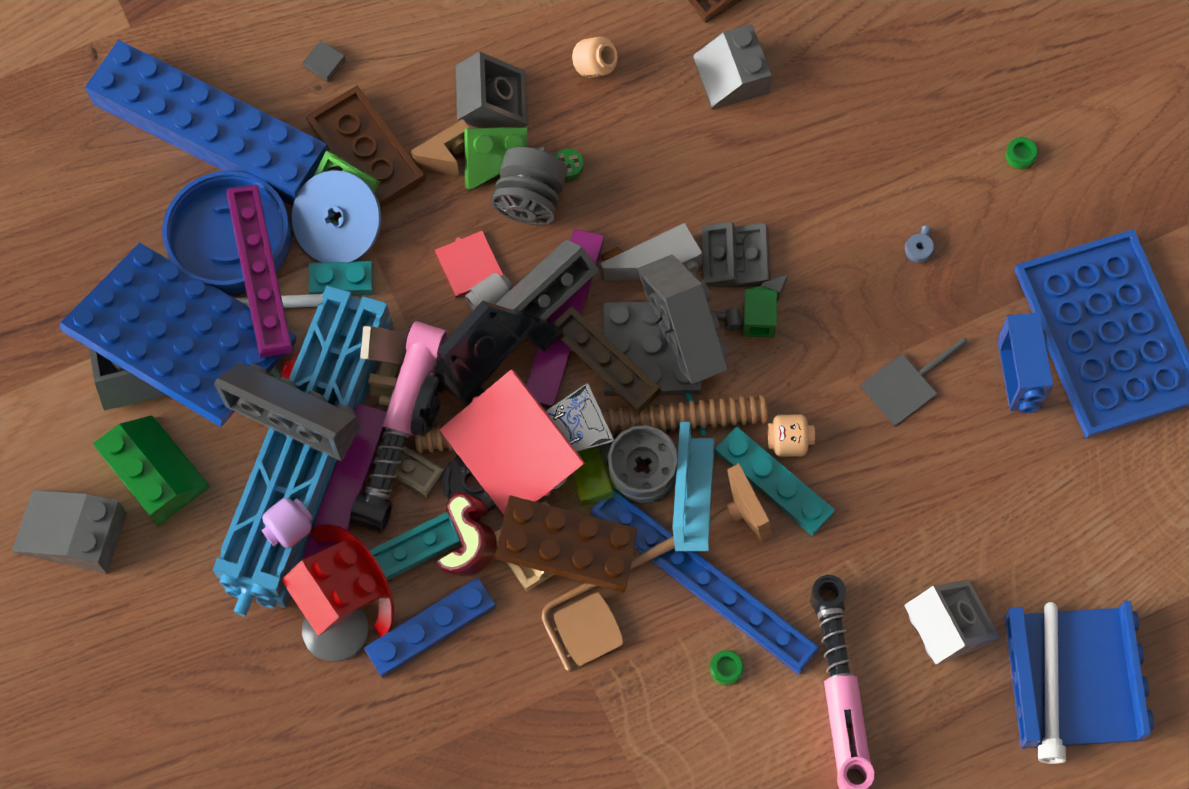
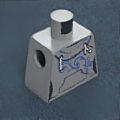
M589 384L583 385L546 411L576 452L614 441Z

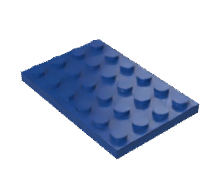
M1134 229L1015 266L1014 271L1032 313L1040 312L1046 347L1085 439L1189 407V351Z
M140 242L60 322V330L219 427H222L235 411L225 407L214 385L216 379L239 362L249 367L251 364H256L270 373L286 355L260 358L250 307L212 285H207L200 280L188 277L172 261ZM289 331L293 347L296 343L297 335Z

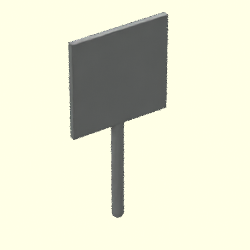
M962 338L919 371L902 353L863 382L860 387L895 427L937 395L936 391L923 376L965 345L967 339Z

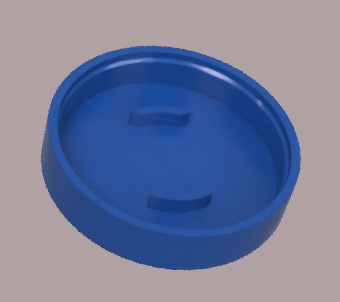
M239 171L214 172L201 176L187 184L177 193L168 206L162 227L165 250L173 264L188 277L200 280L204 284L212 285L228 295L246 292L227 199V189L258 185L276 272L283 265L288 255L292 237L290 220L278 193L259 177Z

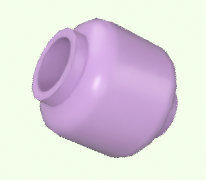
M283 498L263 514L262 519L266 527L261 531L273 546L280 543L285 548H291L311 532L310 522L313 520V517L297 498L293 501L289 498Z

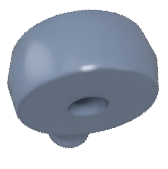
M922 226L920 234L912 235L906 241L905 254L910 261L925 263L933 256L934 244L929 237L932 232L931 227Z

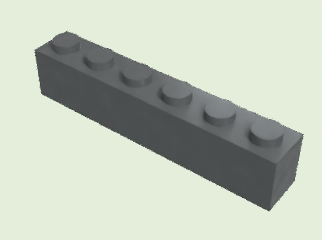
M566 239L501 298L496 305L546 320L594 276L599 269L583 247ZM441 356L440 360L436 363L434 372L443 374L445 378L444 389L460 399L461 396Z

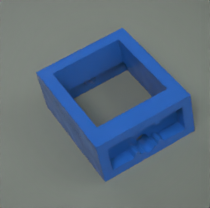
M1040 312L1008 315L997 342L1010 411L1020 410V413L1023 414L1033 413L1043 407L1053 387Z

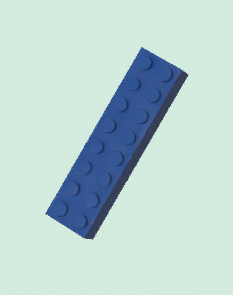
M120 40L116 42L85 86L93 105L223 171H239L259 177L278 193L282 201L292 206L299 190L314 176L325 152L329 151L326 143Z

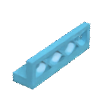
M680 422L673 515L675 551H709L715 443L714 438H691L690 422Z

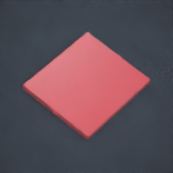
M513 369L479 397H474L472 403L439 429L503 514H505L510 495L538 502L544 496H549L551 490L585 464Z

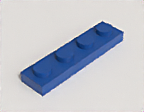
M477 577L364 647V650L380 676L384 678L496 608V605Z

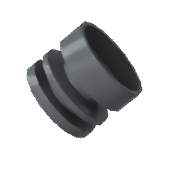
M529 147L510 148L505 152L500 169L501 178L496 182L491 205L503 216L517 222L530 225L549 224L554 221L556 208L559 204L558 194L563 190L568 168L563 161L545 151Z
M633 426L621 432L612 442L608 454L610 481L618 493L630 502L641 505L655 503L670 492L676 480L678 461L676 448L669 436L660 429L651 426ZM641 464L643 467L649 465V473L646 474L643 471L637 473V465Z

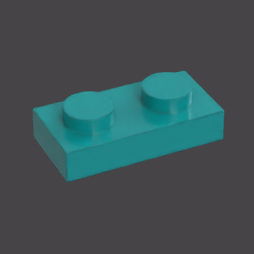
M372 261L309 263V294H323L327 285L351 292V295H373Z

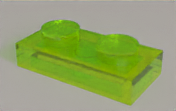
M599 446L577 451L585 462L584 465L573 473L582 506L614 497Z

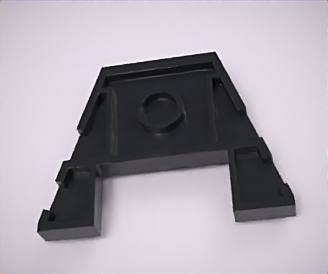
M482 301L438 350L467 407L473 402L474 397H479L485 392L481 388L482 384L525 337L541 351L545 352L561 335L563 330L553 322Z

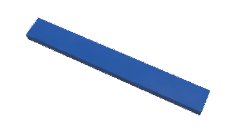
M612 487L608 489L590 511V515L593 517L638 528L634 549L640 553L674 536ZM674 548L650 560L799 675L818 652L820 647L697 552L675 551Z

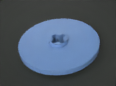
M332 170L315 175L302 186L293 204L292 226L295 237L308 255L322 263H349L360 259L374 245L381 227V209L375 192L367 182L350 172ZM334 212H340L342 215L338 219L339 224L331 222V218L335 216Z

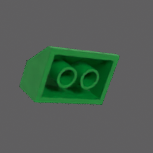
M152 415L120 423L92 443L157 527L210 488L206 480Z

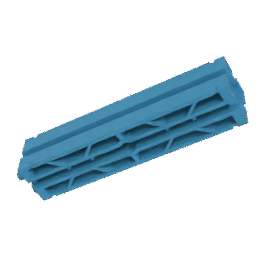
M326 285L322 295V303L318 305L289 380L294 382L298 386L297 389L303 392H317L326 398L327 403L336 407L338 404H342L355 412L357 403L365 404L371 385L368 383L370 373L376 374L380 362L360 359L363 326H373L393 330L394 327L391 318H388L390 312L387 303L364 296L362 299L352 297L351 292ZM271 428L267 432L221 547V555L217 558L213 567L216 577L220 578L219 583L226 589L225 593L239 598L233 612L244 617L248 613L254 596L257 597L256 602L264 607L275 609V606L278 605L286 608L290 593L281 579L302 560L311 535L310 532L291 548H285L280 543L273 546L261 531L266 527L262 519L263 514L283 498H289L292 501L297 498L312 515L313 520L310 524L313 529L337 459Z

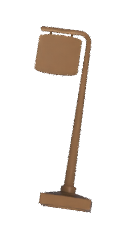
M740 464L727 469L734 501L727 504L726 509L711 516L710 531L731 520L737 522L743 519L761 543L772 538L773 533L770 521ZM674 536L633 557L631 569L674 549ZM584 583L550 601L542 610L543 624L567 672L572 670L568 660L569 657H572L578 666H583L623 645L622 634L615 617L603 597L597 592L554 614L556 628H552L548 619V613L553 607L597 585ZM557 630L562 638L564 645L566 646L569 652L568 655L565 654L555 634V631Z

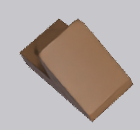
M463 119L411 150L413 161L420 170L454 176L459 175L458 163L452 154H458L465 150L464 128H469V126Z

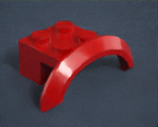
M323 524L313 528L311 534L318 544L324 541L337 542L338 544L300 561L281 581L316 634L319 636L337 627L355 611L379 600V613L373 627L380 637L390 632L394 619L393 597L387 578L376 558L361 540L340 526Z

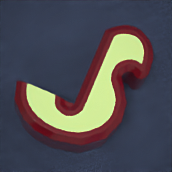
M464 492L453 494L447 502L446 510L463 547L438 560L436 564L442 571L464 577L472 576L481 572L492 562L497 550L496 535L489 526L479 520L481 515L487 514V507L480 498Z

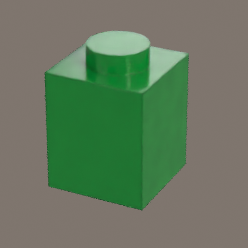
M763 286L745 289L743 337L775 338L777 290H770Z

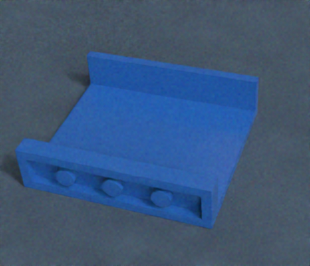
M1131 600L1123 601L1119 608L1058 612L1059 739L1063 740L1064 746L1144 741L1151 734L1150 731L1154 729L1153 713L1151 710H1147L1145 699L1149 695V684L1147 677H1142L1140 665L1144 662V651L1142 644H1137L1135 632L1139 629V618L1137 612L1132 611ZM1023 607L1009 608L1004 616L1021 749L1038 748L1039 745H1042V739L1045 738L1044 613L1024 614Z

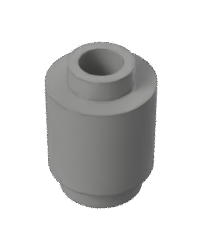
M494 272L470 288V293L465 295V298L474 311L482 301L496 304L513 288V285L506 275L499 276Z

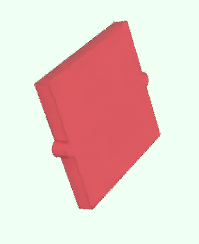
M483 231L463 239L458 237L455 242L435 250L456 298L470 293V288L494 272L499 276L503 275Z

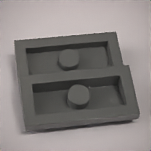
M733 222L702 226L703 278L707 286L753 287L761 286L762 283L771 280L769 227L766 222L735 227Z

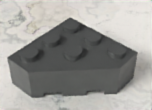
M673 254L637 268L650 306L654 308L659 318L663 317V320L659 321V325L668 344L672 346L676 356H681V358L677 359V363L682 374L691 384L727 371L724 358L728 357V352L722 339H718L716 330L720 329V325L714 311L709 309L708 301L711 300V295L706 283H700L696 273H691L686 263H681Z

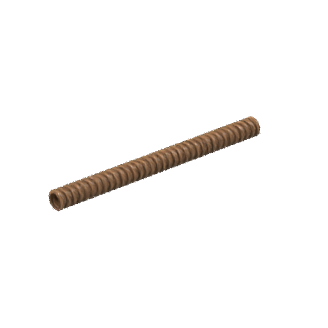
M759 395L757 399L754 396H749V399L746 400L744 397H739V400H734L732 397L729 398V401H724L723 398H720L719 402L709 399V403L699 400V404L689 401L688 405L679 402L677 406L669 403V406L666 407L663 404L654 407L652 404L640 414L631 406L628 407V410H623V407H619L618 411L608 408V412H603V409H600L612 437H615V433H621L633 426L647 425L660 429L662 432H666V429H671L674 432L676 428H680V422H690L691 430H696V426L706 429V425H711V428H716L717 424H721V427H726L728 423H731V426H736V423L740 422L741 425H746L747 422H751L754 425L757 421L765 424L768 420L767 399L764 395ZM437 423L436 427H432L424 437L415 434L416 449L419 454L424 453V450L433 453L434 449H439V452H443L444 448L454 451L453 447L439 430L443 427L441 423Z

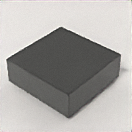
M320 40L302 63L305 69L329 82L344 64L346 58L344 54Z

